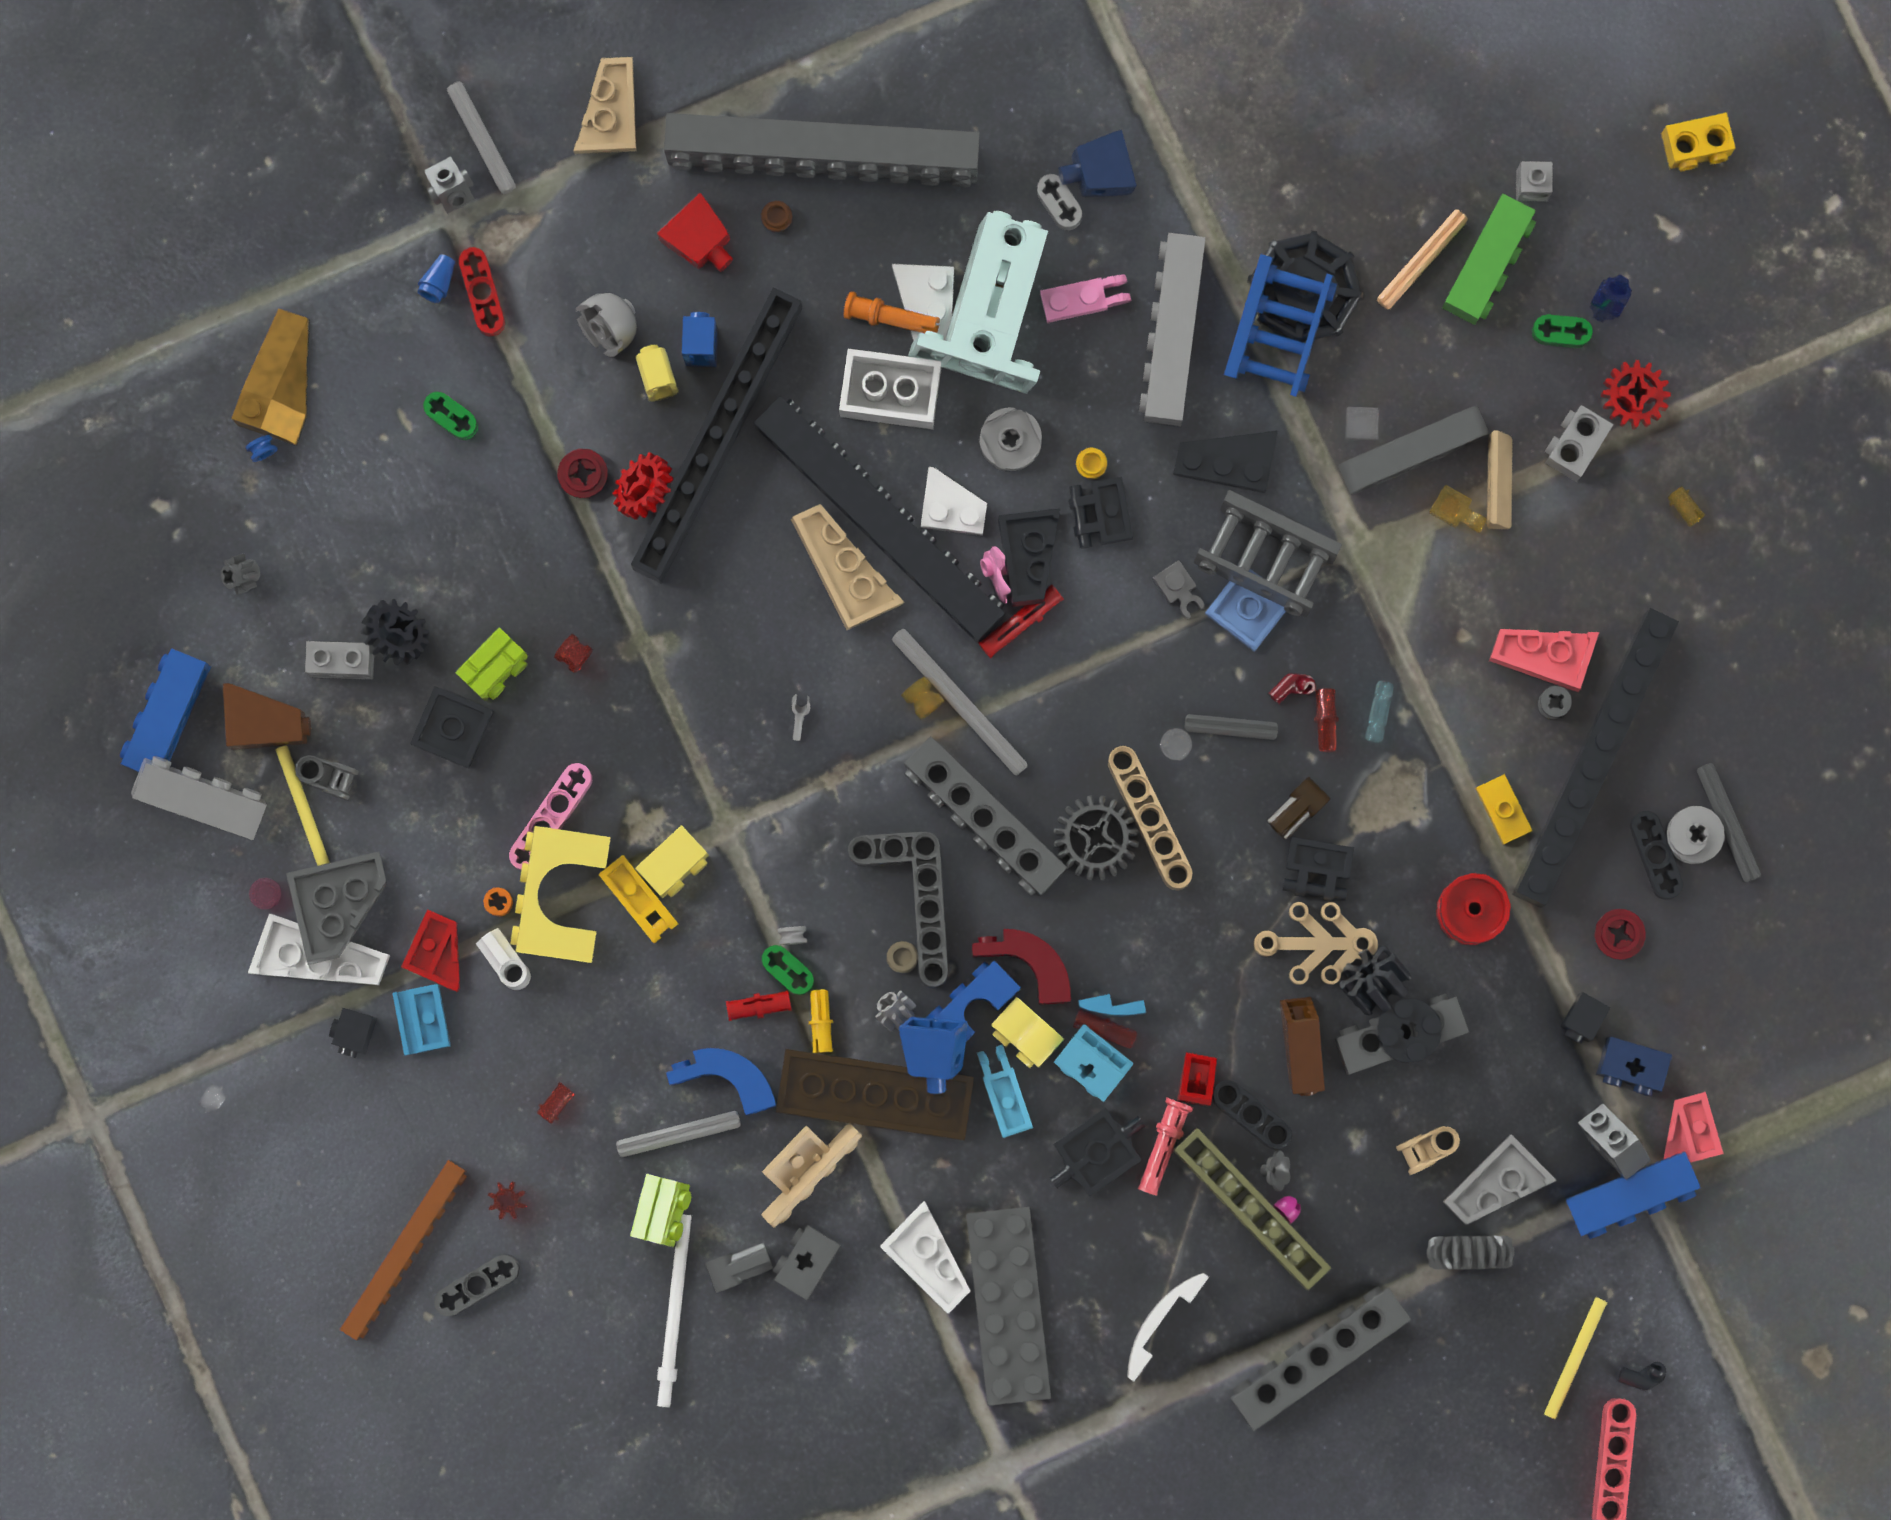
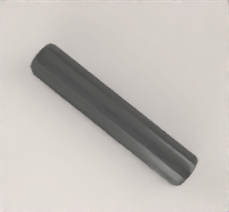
M1188 714L1185 718V731L1274 740L1278 735V724L1276 722Z

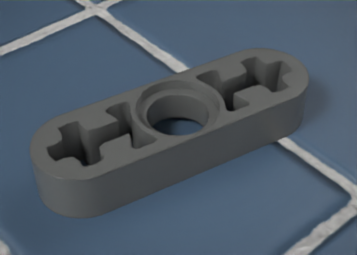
M499 1255L449 1284L436 1294L434 1299L436 1310L444 1316H454L513 1282L520 1272L518 1261L511 1255ZM501 1260L505 1264L511 1262L513 1268L509 1270L511 1276L507 1278L505 1275H499L494 1278L498 1285L493 1287L491 1278L484 1270L489 1267L490 1273H493L500 1268L499 1262ZM474 1276H480L486 1282V1289L480 1295L471 1293L468 1288L469 1280ZM462 1284V1290L470 1301L465 1303V1299L462 1297L455 1301L454 1310H451L449 1307L443 1308L441 1305L445 1301L443 1295L445 1293L449 1296L458 1294L460 1290L456 1286Z

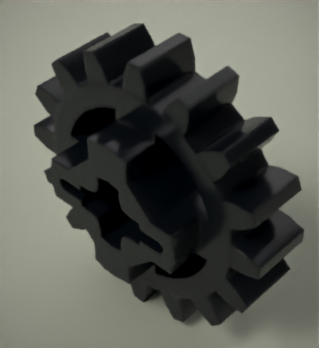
M392 599L389 604L381 600L377 606L373 605L361 622L365 625L361 630V634L368 636L364 642L365 645L374 646L373 655L379 652L383 654L384 662L389 658H393L395 665H399L402 660L406 664H410L413 659L417 660L424 652L425 647L429 643L425 638L430 632L422 628L426 620L417 619V609L410 612L407 610L408 603L404 602L402 606H398L395 599Z

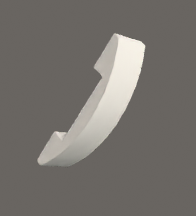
M1201 1273L1182 1282L1166 1294L1149 1313L1136 1336L1128 1364L1129 1379L1135 1381L1153 1356L1144 1350L1143 1346L1180 1296L1188 1303H1191L1209 1278L1207 1275Z

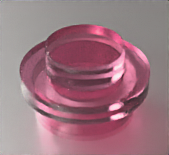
M261 878L252 884L249 897L257 908L268 910L279 903L281 888L276 881L270 878Z

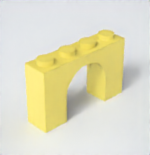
M534 826L533 832L527 831L524 850L530 851L529 864L522 863L520 882H526L524 895L518 894L515 913L521 914L519 926H513L510 945H516L515 952L592 963L596 931L565 927L551 922L540 909L538 888L547 872L562 864H578L606 869L611 837Z

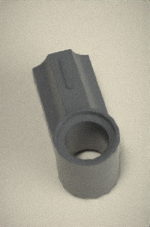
M764 1243L734 1255L729 1253L705 1263L716 1293L743 1283L742 1280L755 1277L773 1269Z

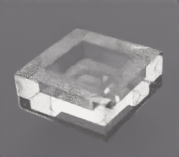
M1347 407L1345 440L1377 441L1379 408Z

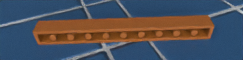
M451 1160L447 1161L340 1328L342 1332L356 1341L360 1338H365L370 1330L367 1328L371 1321L375 1322L380 1314V1311H378L382 1304L386 1305L391 1297L389 1292L401 1282L402 1277L400 1275L403 1270L407 1271L413 1263L411 1260L414 1253L418 1254L424 1245L422 1243L425 1236L429 1237L435 1227L432 1225L435 1220L442 1218L446 1211L443 1209L447 1202H452L456 1196L455 1189L458 1185L462 1186L465 1182L467 1170Z

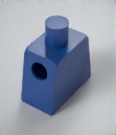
M910 1017L899 1026L908 1073L915 1077H926L928 1093H944L946 1091V1079H952L962 1070L968 1026L967 1021Z

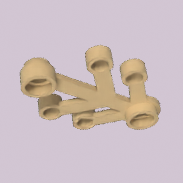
M1296 902L1289 909L1290 918L1300 922L1314 937H1277L1271 931H1263L1255 937L1254 949L1263 957L1272 956L1277 950H1315L1301 965H1297L1290 970L1289 978L1296 985L1304 984L1309 978V973L1332 950H1346L1334 965L1325 967L1321 972L1322 981L1327 985H1333L1340 980L1341 973L1347 963L1351 964L1355 959L1362 960L1358 954L1363 950L1359 949L1356 944L1359 938H1365L1368 942L1366 949L1372 955L1375 954L1378 948L1376 935L1366 928L1356 929L1340 913V908L1336 903L1328 902L1321 908V917L1327 922H1333L1345 936L1332 937L1309 914L1306 904ZM1301 906L1305 912L1304 916L1301 918L1295 917L1293 908ZM1328 906L1334 907L1336 910L1335 917H1327L1324 912L1325 908ZM1268 937L1273 941L1271 949L1262 947L1261 941L1263 938ZM1301 969L1305 973L1302 981L1294 979L1293 972L1295 970ZM1332 969L1336 972L1337 976L1334 981H1328L1325 978L1327 970Z

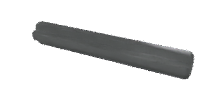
M1708 763L1697 769L1698 776L1714 813L1720 818L1724 826V836L1743 880L1750 882L1761 876L1760 870L1714 764Z

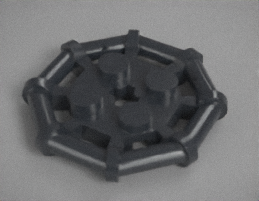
M1311 230L1309 234L1279 241L1273 239L1268 243L1269 248L1264 255L1273 257V263L1277 258L1283 264L1280 269L1282 271L1324 283L1326 275L1330 274L1334 276L1332 282L1337 283L1335 271L1343 269L1347 288H1339L1337 283L1333 301H1326L1322 317L1326 324L1318 327L1315 339L1332 335L1340 336L1343 333L1342 329L1359 301L1364 299V293L1361 292L1353 261L1355 257L1351 251L1346 252L1317 234L1318 231ZM1308 247L1307 254L1299 258H1289L1286 253L1287 251ZM1316 248L1334 258L1335 261L1330 265L1315 256ZM1255 270L1252 275L1248 276L1247 283H1249L1250 286L1252 284ZM1275 281L1272 284L1266 283L1265 287H1273L1274 297L1277 302L1315 313L1320 295L1315 293L1303 295L1300 293V289ZM1337 297L1346 299L1335 317L1329 311ZM1265 311L1263 314L1258 313L1257 321L1260 325L1265 324L1289 339L1306 342L1310 328L1304 329L1305 323L1297 321L1294 328L1276 317L1275 314Z

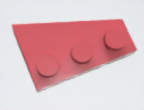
M1500 629L1489 661L1579 692L1599 632L1579 634L1571 633V631L1548 633L1539 632L1538 630Z

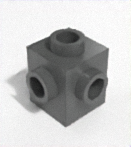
M452 157L424 170L432 186L427 189L435 206L441 203L447 214L475 200L469 189L474 186L466 169L459 171Z

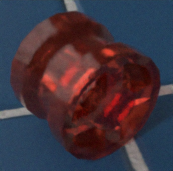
M571 634L559 647L554 659L558 662H565L569 670L575 674L590 657L593 649L588 645L579 643L578 637Z

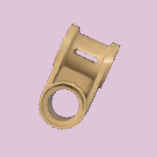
M1442 1126L1424 1135L1420 1134L1396 1146L1398 1151H1402L1410 1167L1408 1172L1410 1175H1413L1455 1152L1459 1146L1460 1139L1454 1129ZM1443 1131L1450 1133L1453 1138V1144L1447 1150H1442L1436 1145V1137ZM1412 1148H1414V1150H1415V1152H1416V1154H1417V1156H1418V1158H1419V1162L1417 1161V1159H1416V1157H1415V1155H1414V1153H1413V1151H1412Z

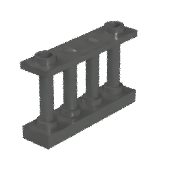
M1229 490L1220 508V511L1225 513L1226 519L1210 551L1208 552L1200 548L1194 564L1198 565L1199 569L1208 575L1217 574L1283 606L1284 610L1293 616L1307 618L1314 604L1306 599L1323 563L1333 565L1342 544ZM1244 522L1253 526L1255 531L1237 566L1220 557L1237 523ZM1271 535L1280 539L1283 545L1265 580L1249 572L1265 537ZM1300 549L1309 553L1311 560L1295 593H1292L1277 584L1293 551Z

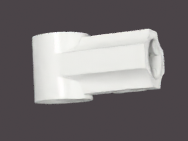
M499 928L490 931L476 943L498 974L501 982L508 988L521 990L529 984L531 979L529 968L523 963ZM512 967H521L522 977L517 982H509L507 979V973Z

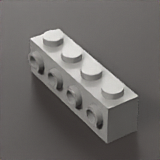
M153 756L152 760L144 758L131 791L133 799L254 840L267 806L265 800L261 798V793L249 788H244L241 792L231 788L232 783L214 777L213 781L201 778V772L189 767H183L182 771L170 767V761L157 756Z

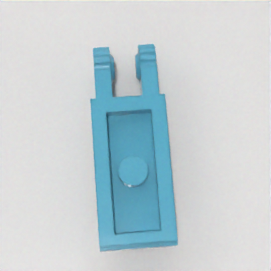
M1003 1045L996 1046V1055L1001 1062L1003 1071L991 1074L987 1055L984 1051L978 1052L977 1055L985 1076L983 1081L1002 1137L1005 1138L1032 1129L1033 1126L1013 1067L1010 1068Z

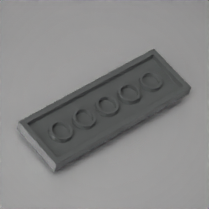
M1030 1207L968 1213L966 1217L987 1406L1051 1399Z

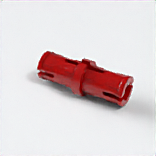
M788 990L761 996L760 993L753 994L754 997L726 1001L729 1021L757 1016L759 1019L764 1018L765 1014L792 1010Z

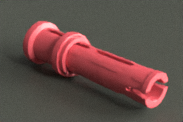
M1166 1098L1165 1102L1168 1105L1162 1121L1156 1125V1131L1159 1134L1141 1183L1138 1186L1139 1190L1155 1196L1158 1194L1157 1192L1176 1140H1180L1184 1135L1182 1128L1188 1112H1192L1194 1108L1170 1098Z

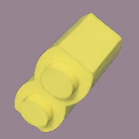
M650 345L640 349V354L636 356V361L649 401H657L676 395L678 388L666 349L659 348L658 345Z
M1018 997L1008 1005L991 1025L996 1030L992 1035L1005 1047L1009 1043L1019 1050L1016 1057L1029 1068L1033 1064L1040 1068L1064 1041L1062 1036Z

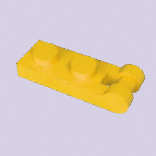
M624 855L620 856L598 874L653 943L661 939L660 935L668 928L672 930L678 925V922ZM657 911L661 918L651 925L646 918Z

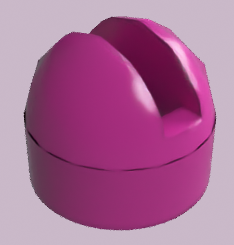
M1284 1196L1273 1205L1276 1211L1289 1224L1297 1219L1301 1211L1300 1204L1297 1203L1295 1197Z

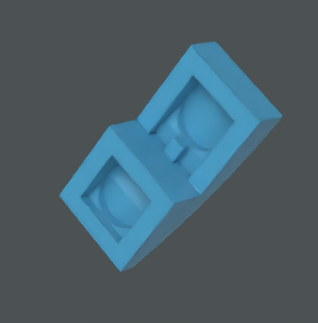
M1110 994L1078 1001L1079 1009L1098 1015L1124 1017L1146 1013L1144 1000L1112 1006Z

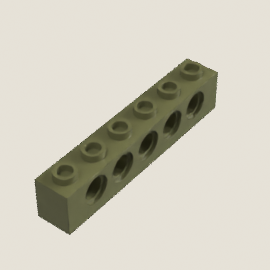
M1198 1128L1173 1150L1305 1290H1309L1331 1269L1318 1253Z

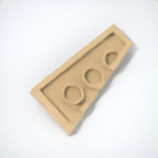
M821 504L792 517L791 520L846 630L903 605L904 601L886 584L887 581L879 572L874 570L865 559L864 554L858 548L856 549L846 537L847 534Z

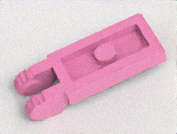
M1116 275L1105 279L1097 278L1041 290L1040 295L1046 322L1050 323L1108 310V307L1131 302L1130 293H1120L1108 298L1105 297L1104 293L1106 288L1125 284L1127 282L1126 275Z

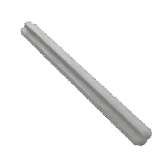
M905 629L899 630L892 638L894 644L1014 775H1019L1027 767V762L915 639Z

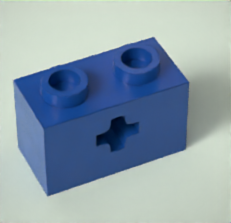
M692 312L690 316H683L682 356L685 366L717 367L718 329L715 317H709V313Z

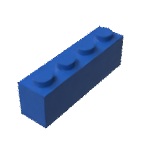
M172 648L169 654L163 655L158 666V671L161 672L156 683H151L145 696V700L148 701L144 711H140L134 720L133 729H135L133 737L131 741L127 740L122 747L120 758H123L121 765L139 772L144 758L152 760L153 756H157L168 761L171 760L211 666Z
M1683 1151L1641 1168L1627 1180L1619 1177L1567 1198L1566 1202L1580 1235L1587 1234L1589 1239L1606 1233L1605 1226L1617 1222L1619 1227L1636 1221L1635 1214L1647 1210L1648 1214L1651 1215L1667 1208L1665 1202L1677 1198L1680 1203L1697 1196L1695 1190L1701 1187L1688 1156Z

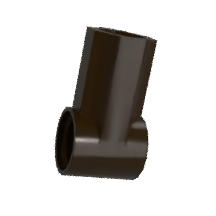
M1310 777L1306 778L1289 795L1290 799L1267 820L1271 828L1284 840L1292 836L1309 817L1312 818L1331 800Z

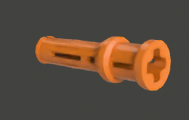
M853 291L847 296L843 313L844 318L848 320L853 317L868 321L872 326L884 323L923 334L926 331L937 333L939 325H936V323H940L939 317L885 305L881 298L872 300L857 296V293Z

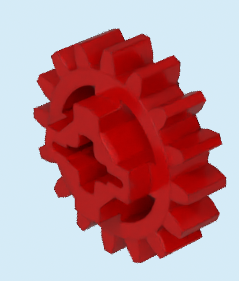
M1635 360L1632 368H1630L1627 362H1623L1621 365L1622 372L1614 368L1610 372L1613 379L1606 378L1603 383L1609 388L1601 393V397L1608 398L1609 400L1603 405V409L1611 408L1613 412L1609 418L1613 420L1617 416L1620 417L1621 427L1629 421L1631 422L1632 429H1636L1639 422H1642L1644 427L1647 428L1651 424L1650 417L1658 421L1662 417L1658 410L1666 411L1668 405L1663 400L1669 399L1671 393L1663 391V388L1669 382L1668 380H1659V376L1662 373L1661 370L1655 373L1650 371L1652 368V363L1650 362L1644 368L1640 367L1639 360ZM1630 376L1626 386L1617 387L1621 379ZM1644 378H1646L1647 380H1649V381L1651 382V384L1653 385V387H1650V386L1646 383V381L1644 380ZM1634 387L1637 389V394L1642 395L1637 404L1635 396L1630 395ZM1655 402L1651 410L1642 414L1645 403L1651 404ZM1618 403H1622L1628 409V412L1622 409Z
M649 452L646 457L640 454L637 462L629 461L630 468L628 470L622 469V476L615 482L619 485V488L613 492V495L617 497L613 503L618 507L619 512L634 520H637L639 516L644 519L647 518L649 510L653 513L656 512L657 503L663 504L665 502V494L671 490L667 487V484L673 481V477L669 475L672 468L667 465L668 462Z

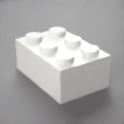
M848 349L839 407L840 417L933 429L941 375V361Z

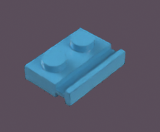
M439 984L392 993L405 1056L451 1047Z

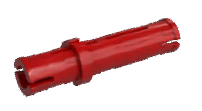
M1051 584L1045 591L1043 606L1023 620L1027 614L1040 604L1024 605L1021 610L978 644L988 657L992 658L994 654L1036 621L1040 623L1043 620L1042 616L1060 601H1063V597ZM1017 622L1019 623L1017 627H1015L1002 639H1000L999 641L997 640L1001 635L1008 631Z

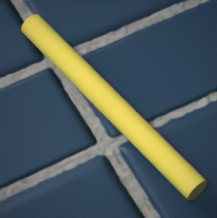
M288 746L279 747L276 749V753L317 866L330 863L303 787L296 776L295 765Z
M1595 1297L1544 1415L1556 1419L1607 1305L1606 1301Z

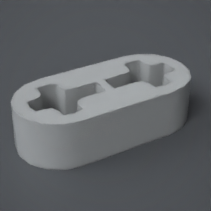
M1055 174L1043 176L1037 185V195L1059 228L1063 230L1075 229L1082 219L1080 205L1068 187L1062 185L1059 176ZM1046 183H1049L1051 186L1056 184L1059 186L1056 189V194L1059 197L1057 201L1051 193L1046 195L1043 193L1046 190ZM1063 204L1067 211H1075L1073 214L1074 221L1070 222L1068 219H1061L1063 211L1060 205Z

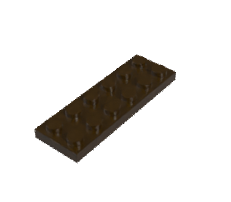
M785 1049L776 1112L965 1140L974 1077L956 1074L952 1079H946V1091L944 1093L931 1094L927 1092V1078L911 1076L908 1073L907 1067Z

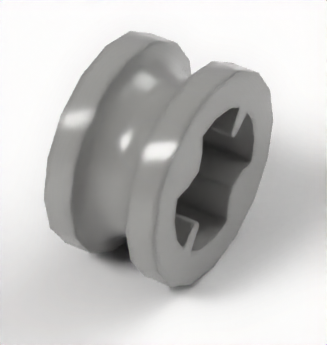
M806 927L779 928L778 933L782 935L779 945L807 943V938L803 937Z

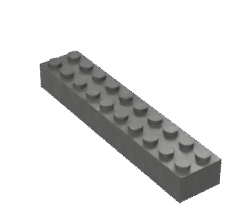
M666 113L664 152L668 165H673V168L676 170H691L692 166L704 167V170L708 172H722V168L735 169V172L739 174H752L753 170L766 171V174L771 176H783L784 172L797 173V176L802 178H814L815 174L828 175V178L834 180H844L846 176H857L859 180L866 182H875L878 178H890V182L905 184L909 180H921V184L935 186L939 185L940 182H952L953 186L964 188L970 187L971 183L977 184L980 132Z

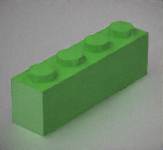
M1502 193L1442 309L1473 325H1476L1479 317L1484 320L1486 319L1494 304L1489 301L1490 296L1494 290L1500 293L1508 278L1507 275L1503 274L1507 264L1509 263L1514 266L1522 251V248L1517 246L1522 236L1527 239L1529 238L1537 223L1532 220L1536 210Z

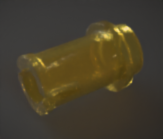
M1681 486L1667 498L1670 501L1669 506L1673 505L1687 522L1688 526L1691 527L1706 514L1701 511L1688 494L1690 490H1685Z

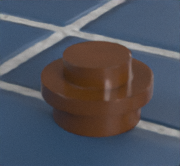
M782 201L769 202L762 210V223L772 232L786 230L792 222L790 207Z

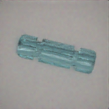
M1378 681L1376 684L1375 694L1377 696L1373 698L1368 722L1370 726L1367 727L1365 736L1366 740L1370 742L1380 743L1383 740L1385 730L1382 728L1386 725L1391 703L1389 697L1392 696L1394 685L1390 682Z

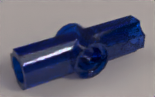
M1620 274L1614 278L1603 279L1590 303L1594 319L1603 323L1608 319L1619 318L1631 296L1632 289L1629 286V279Z

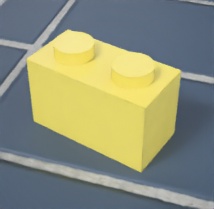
M681 825L635 869L662 898L667 894L673 897L684 887L685 884L682 880L690 873L694 876L697 875L708 864L705 859L709 855Z

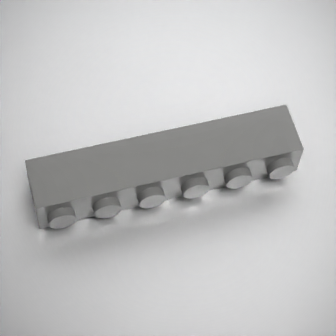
M1168 233L1167 242L1161 241L1158 260H1164L1163 272H1157L1154 290L1160 291L1159 303L1153 302L1151 321H1156L1155 333L1149 332L1147 351L1153 352L1151 363H1145L1143 381L1149 382L1147 394L1141 393L1139 412L1145 413L1144 422L1181 426L1206 237Z

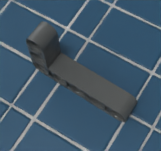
M930 832L855 837L848 846V853L851 861L857 866L912 864L919 975L925 986L929 988L941 987L947 980L948 966L940 844L938 838ZM923 839L931 840L935 845L934 851L930 855L920 854L916 849L919 841ZM897 841L903 846L901 855L890 857L885 853V847L889 842ZM860 843H866L872 849L870 856L863 860L856 858L853 854L855 846ZM929 870L935 873L937 880L934 885L924 887L920 884L918 878L923 871ZM924 903H935L939 908L937 916L930 919L925 918L920 912ZM929 933H934L941 939L940 946L935 950H928L923 946V938ZM930 965H938L943 971V976L940 980L931 982L924 975L926 968Z

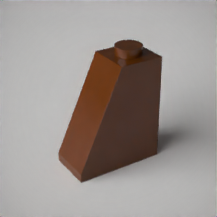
M230 683L223 684L226 746L228 748L236 750L307 744L306 736H311L310 717H305V713L301 709Z
M1312 998L1280 1000L1289 1083L1292 1092L1301 1096H1311L1318 1091H1325L1319 1018Z

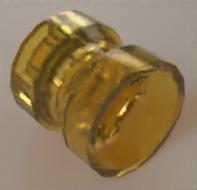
M926 676L912 684L901 695L906 703H914L915 714L920 720L929 716L945 702L939 693H934L933 690L930 691L931 683Z

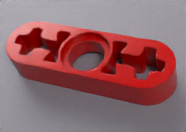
M476 247L467 248L460 254L459 266L477 327L486 336L499 335L505 327V318L488 259L481 249ZM475 255L477 260L482 259L477 265L480 277L475 278L471 266H465L466 263L470 262L469 257ZM486 284L491 288L490 296L487 299L478 300L474 297L473 291L477 285ZM489 306L492 316L499 318V320L494 322V328L489 329L487 324L482 325V322H485L487 317L484 309L482 308L477 311V307Z

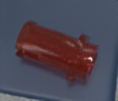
M559 1082L543 1105L538 1104L540 1108L536 1113L552 1124L554 1120H559L557 1116L575 1094Z

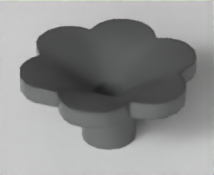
M1277 1150L1274 1152L1273 1157L1268 1158L1267 1164L1261 1166V1175L1267 1177L1268 1184L1273 1185L1275 1191H1282L1284 1185H1287L1290 1181V1159L1284 1156L1283 1151Z

